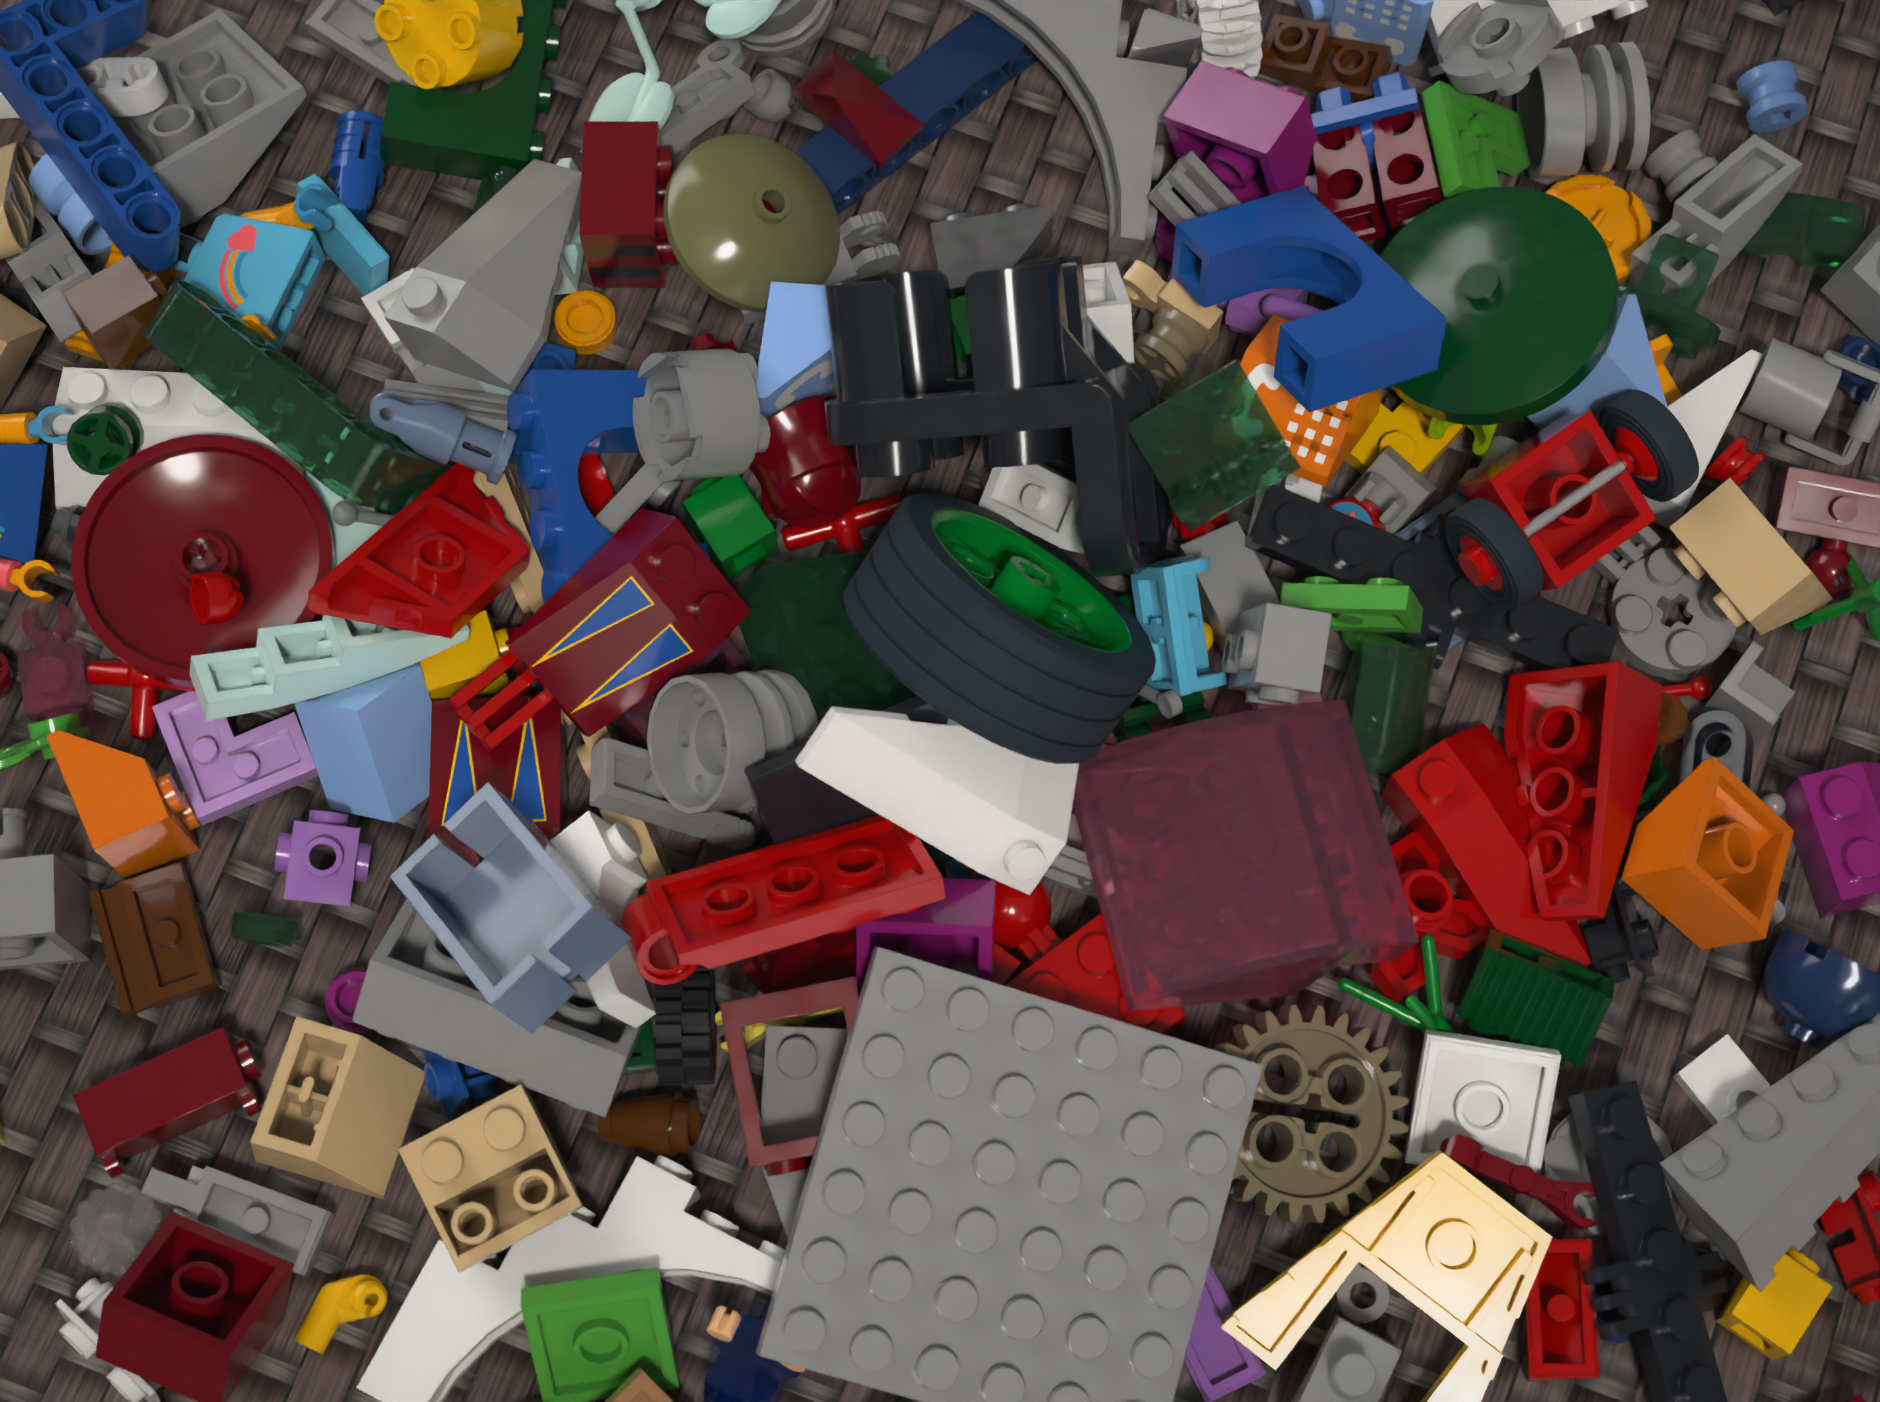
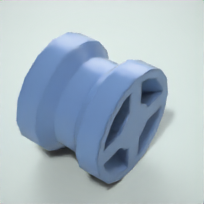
M1780 60L1761 64L1748 70L1738 79L1737 89L1739 96L1747 101L1750 107L1746 113V119L1749 129L1753 132L1767 133L1787 128L1803 119L1808 113L1806 98L1797 92L1795 87L1799 80L1796 65L1791 61Z

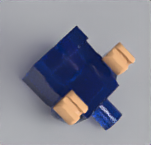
M771 1301L766 1302L759 1320L745 1314L741 1318L740 1314L734 1310L729 1315L725 1313L727 1307L718 1306L715 1309L706 1330L710 1334L712 1342L720 1348V1351L705 1379L703 1402H777L783 1389L785 1376L797 1378L803 1375L806 1370L804 1368L756 1354Z

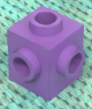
M309 810L308 822L294 820L292 834L279 833L274 871L287 873L283 899L350 907L353 881L367 882L372 844L359 842L360 828L347 827L349 814ZM321 845L331 847L336 853L334 865L327 870L316 869L311 863L312 851Z

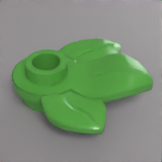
M79 711L27 724L31 739L0 748V772L18 765L37 750H41L44 760L55 758L46 735L60 730L82 738L91 735L90 726H82Z

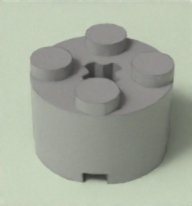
M723 348L659 352L649 355L644 360L639 369L637 379L647 378L645 393L642 397H633V425L637 445L647 466H659L663 472L657 478L669 482L740 475L748 469L756 453L765 452L768 449L770 427L766 417L760 414V404L756 388L758 369L756 361L751 354L737 353L732 349Z

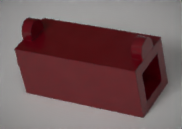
M222 1027L75 1093L73 1097L95 1154L102 1159L107 1173L114 1179L126 1173L123 1161L242 1107H244L248 1116L261 1112L262 1106L259 1099L262 1098L254 1079L263 1076V1071L250 1042L246 1039L239 1043L233 1035Z

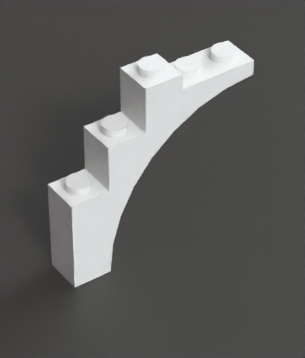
M661 1155L657 1156L654 1164L637 1156L598 1229L591 1225L596 1214L582 1207L513 1244L499 1270L492 1268L498 1258L494 1254L461 1273L457 1271L444 1242L438 1240L357 1388L382 1402H443L458 1379L498 1339L524 1322L521 1310V1288L658 1268L660 1277L704 1278L746 1286L772 1297L785 1250L763 1240L759 1250L735 1238L740 1229L738 1226L711 1211L704 1209L699 1219L692 1216L702 1197L697 1187L689 1183L693 1173L682 1165Z

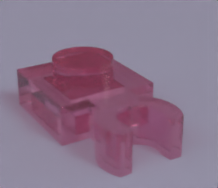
M65 604L57 605L58 622L54 628L48 631L40 630L39 618L32 610L24 611L22 616L23 631L35 644L36 651L17 654L24 714L31 721L94 709L92 685L88 681L86 674L89 666L88 652L81 643L68 645L76 633V620Z

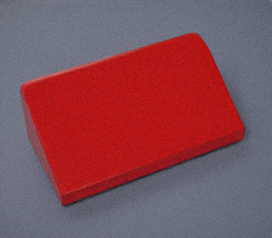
M1592 1239L1551 1240L1523 1306L1527 1382L1600 1378L1596 1312L1593 1313L1589 1300L1595 1297L1594 1285H1585L1582 1271L1593 1269Z

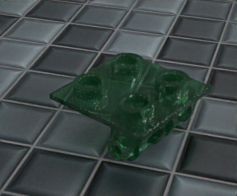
M1237 359L1128 423L1131 436L1170 498L1169 503L1181 523H1185L1190 532L1301 468Z

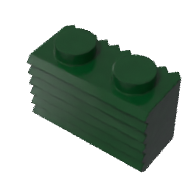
M1491 928L1462 991L1457 1014L1462 1019H1467L1466 1024L1482 1036L1491 1039H1502L1504 1035H1507L1512 1040H1519L1524 1045L1559 1050L1561 1054L1560 1066L1569 1061L1572 1065L1581 1067L1613 1000L1615 980Z

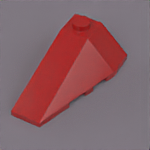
M1619 661L1511 674L1509 678L1504 739L1507 754L1515 758L1520 781V786L1515 788L1518 808L1526 811L1531 836L1526 850L1539 916L1546 921L1604 918L1656 749L1661 684Z
M1485 723L1441 740L1391 775L1381 797L1409 833L1417 831L1440 861L1439 873L1448 881L1460 900L1470 901L1489 927L1584 968L1592 964L1577 920L1546 921L1539 916L1526 850L1531 836L1526 811L1518 808L1515 788L1520 786L1517 766Z

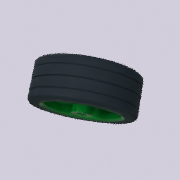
M921 493L905 497L843 592L847 617L858 637L875 658L902 684L933 708L964 728L1000 747L1032 759L1054 764L1084 763L1096 756L1154 673L1156 658L1149 636L1136 617L1102 583L1064 553L1038 536L1016 526L1012 521L1001 515L952 496Z

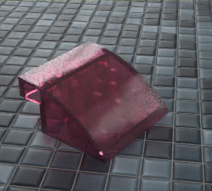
M1345 700L1298 703V705L1261 708L1183 724L1101 748L1096 756L1084 763H1079L1073 808L1128 1011L1297 995L1336 966L1392 961L1419 942Z

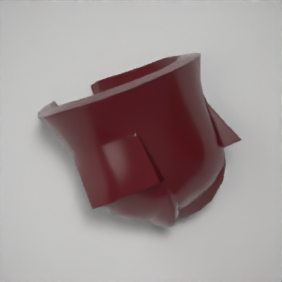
M835 395L805 399L767 420L770 427L768 449L765 452L756 453L748 468L761 485L763 512L768 519L781 518L792 526L814 528L841 518L856 505L861 494V479L858 477L854 454L851 448L844 447V445L828 444L824 402L835 399Z

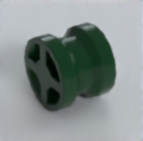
M104 403L95 406L88 413L77 419L71 425L67 434V449L71 459L80 469L93 475L110 474L127 459L139 453L144 443V429L140 419L131 409L118 403ZM109 427H111V431L116 439L120 440V443L113 441L112 436L108 433Z

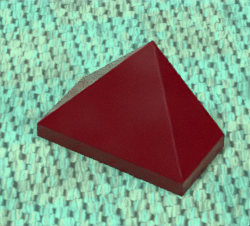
M832 50L792 89V95L880 169L922 129V123L835 50Z

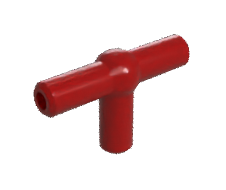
M893 493L855 505L841 518L820 527L802 528L792 525L785 527L781 533L786 549L791 552L836 538L850 581L867 556L859 530L889 521L902 502L901 495Z
M94 660L89 664L86 672L87 679L91 685L132 688L130 736L138 740H153L156 737V716L152 706L157 705L158 689L195 691L194 687L167 684L135 671L125 663L118 661Z

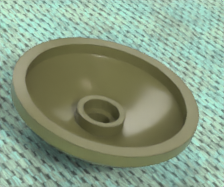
M751 134L718 136L705 141L690 151L676 167L668 182L664 197L663 216L670 246L678 262L690 278L719 301L742 310L766 312L771 281L823 285L831 274L837 260L840 245L839 219L834 202L827 187L814 169L804 159L784 145ZM762 199L770 203L776 213L768 211L763 205Z

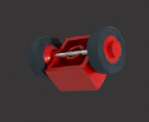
M1640 390L1628 391L1615 398L1601 410L1598 422L1591 410L1558 418L1460 487L1469 501L1454 510L1445 520L1444 531L1448 546L1462 572L1488 601L1503 610H1515L1536 597L1540 591L1560 588L1656 520V516L1643 495L1657 502H1666L1676 498L1690 488L1699 475L1697 454L1688 434L1666 406L1646 392Z

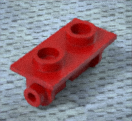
M1874 1170L1861 1172L1858 1175L1861 1186L1844 1203L1835 1200L1820 1216L1827 1236L1852 1228L1856 1241L1832 1250L1848 1287L1849 1295L1856 1293L1861 1306L1880 1300V1182Z

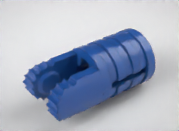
M348 111L338 117L329 176L335 182L333 193L361 224H364V218L367 217L366 212L370 210V205L373 202L375 189L380 188L384 182L386 164L380 158L381 131L384 118L364 111ZM364 124L370 125L369 132H363ZM361 143H363V144H362V150H361V156H360V158H359Z

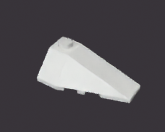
M831 706L795 760L799 768L978 873L1028 895L1032 893L1067 843L1079 763L1054 764L1023 756L994 744L964 728L952 719H948L947 724L910 721L906 714Z

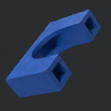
M1303 186L1176 223L1171 275L1204 308L1272 288H1296L1312 291L1326 296L1339 304V306L1280 324L1273 377L1308 412L1438 370L1442 341L1445 336L1446 317Z
M532 369L509 396L507 419L510 428L517 432L521 454L518 463V476L521 486L528 490L532 510L530 537L534 547L539 548L544 572L541 581V594L544 603L614 536L613 533L605 529L593 517L584 503L578 484V465L581 457L591 454L640 453L633 425V397L644 396L647 378L637 379L639 370ZM697 543L709 557L707 543Z

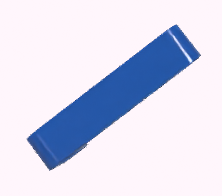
M25 0L0 11V92L124 257L129 255L139 270L144 272L167 270L175 264L179 256L180 210L178 205L75 70V68L142 38L149 29L150 0ZM84 139V140H89V141H87V142H81V141H76V140ZM116 184V185H123V186H125V187L115 188V187H111V186H109V185ZM156 230L161 233L147 234L142 231Z

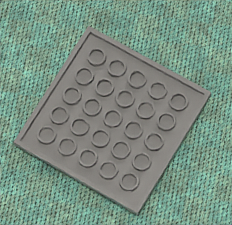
M880 947L874 948L756 1354L921 1402H1173L1263 1065Z

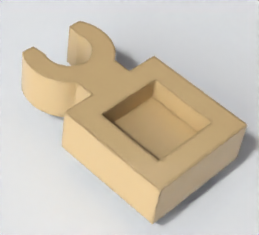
M1136 260L1122 277L1123 282L1126 283L1125 288L1130 302L1133 305L1148 309L1154 314L1161 307L1176 308L1196 321L1209 339V344L1203 351L1205 355L1219 336L1223 310L1218 308L1217 304L1204 308L1177 280L1172 278L1169 283L1165 282L1155 270L1139 260Z

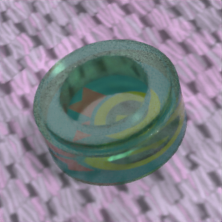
M233 912L230 936L233 937V940L246 943L292 947V945L296 944L299 921L267 914Z

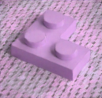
M195 691L185 692L152 706L196 819L202 826L319 776L300 719L295 712L236 736L229 717L206 721Z

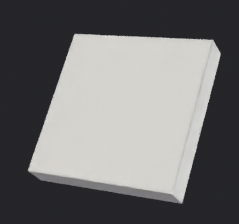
M1426 1029L1404 1151L1405 1163L1422 1164L1439 1150L1443 1139L1450 1138L1454 1134H1461L1479 1142L1484 1146V1151L1518 1166H1529L1535 1173L1540 1175L1561 1060L1559 1050Z

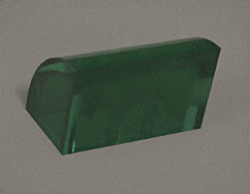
M1362 630L1341 750L1345 769L1395 773L1419 756L1439 641Z

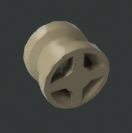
M1165 306L1161 307L1154 315L1151 331L1147 334H1140L1134 341V357L1141 365L1149 369L1155 377L1167 383L1179 384L1188 372L1187 362L1191 357L1200 356L1209 344V339L1196 321L1176 308Z

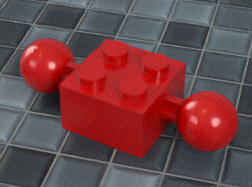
M982 875V876H980V878H979V879L994 880V879H992V878H990V877H987V876H985V875ZM1042 879L1030 895L996 881L995 943L1002 948H1018L1031 964V966L1004 986L1170 1037L1181 1030L1186 1014L1104 911L1062 942L1048 924L1052 912V902L1049 890Z

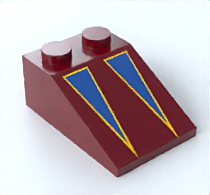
M641 508L505 644L582 734L590 737L662 688L672 678L678 677L707 657L744 620L751 610L676 516Z
M536 696L513 698L486 720L484 724L493 732ZM476 698L467 704L476 712L492 698ZM448 700L432 701L428 839L435 834L477 867L484 858L450 833L444 823L487 782L528 814L549 840H552L569 826L564 713L554 700L491 752L486 750L447 704Z

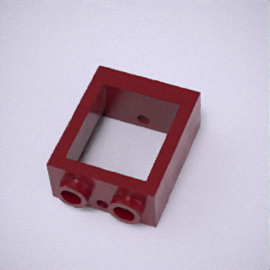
M855 977L719 1003L749 1165L753 1167L765 1164L767 1176L807 1169L805 1156L814 1154L819 1134L765 1144L743 1026L843 1007L849 1034L859 1000Z

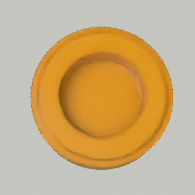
M581 290L577 293L569 294L559 303L554 316L555 327L560 341L565 347L575 349L577 354L590 355L601 352L613 342L617 333L618 323L614 307L604 295L596 291Z

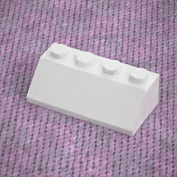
M63 367L55 406L71 409L75 412V415L63 414L57 416L52 422V431L56 437L67 435L71 425L95 406L104 403H118L131 409L140 419L144 429V443L140 451L155 444L179 437L207 434L240 438L271 450L285 459L306 478L313 400L318 397L312 379ZM109 427L108 433L112 436L113 441L120 443V440L116 439L111 431V427ZM53 444L55 506L57 510L59 508L68 510L71 506L75 505L84 510L92 494L108 475H93L80 469L71 459L67 446Z

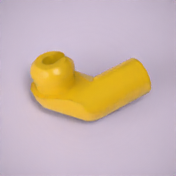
M360 1274L325 1284L317 1294L293 1340L323 1355L340 1324L375 1317L385 1309L388 1293L382 1281L372 1275Z

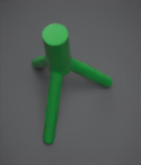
M1847 551L1852 557L1847 567V574L1856 588L1850 598L1795 619L1792 622V627L1798 631L1856 610L1866 614L1872 638L1875 641H1880V579L1868 583L1856 560Z
M1425 934L1421 938L1428 1009L1413 995L1406 998L1405 1004L1407 1007L1348 978H1341L1338 982V987L1342 991L1420 1029L1424 1035L1426 1029L1455 1033L1443 1016L1435 940L1430 934Z

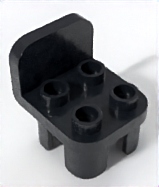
M1082 256L1026 260L1019 263L1015 268L979 271L968 277L965 283V296L973 376L958 377L949 281L943 272L936 269L857 278L854 283L850 284L835 283L824 285L836 398L824 402L828 444L855 445L858 477H888L935 469V460L949 459L965 454L963 436L981 435L985 467H1012L1057 461L1062 459V450L1073 448L1082 540L1087 564L1094 577L1140 574L1165 552L1168 539V494L1158 385L1154 375L1145 366L1126 362L1087 315Z

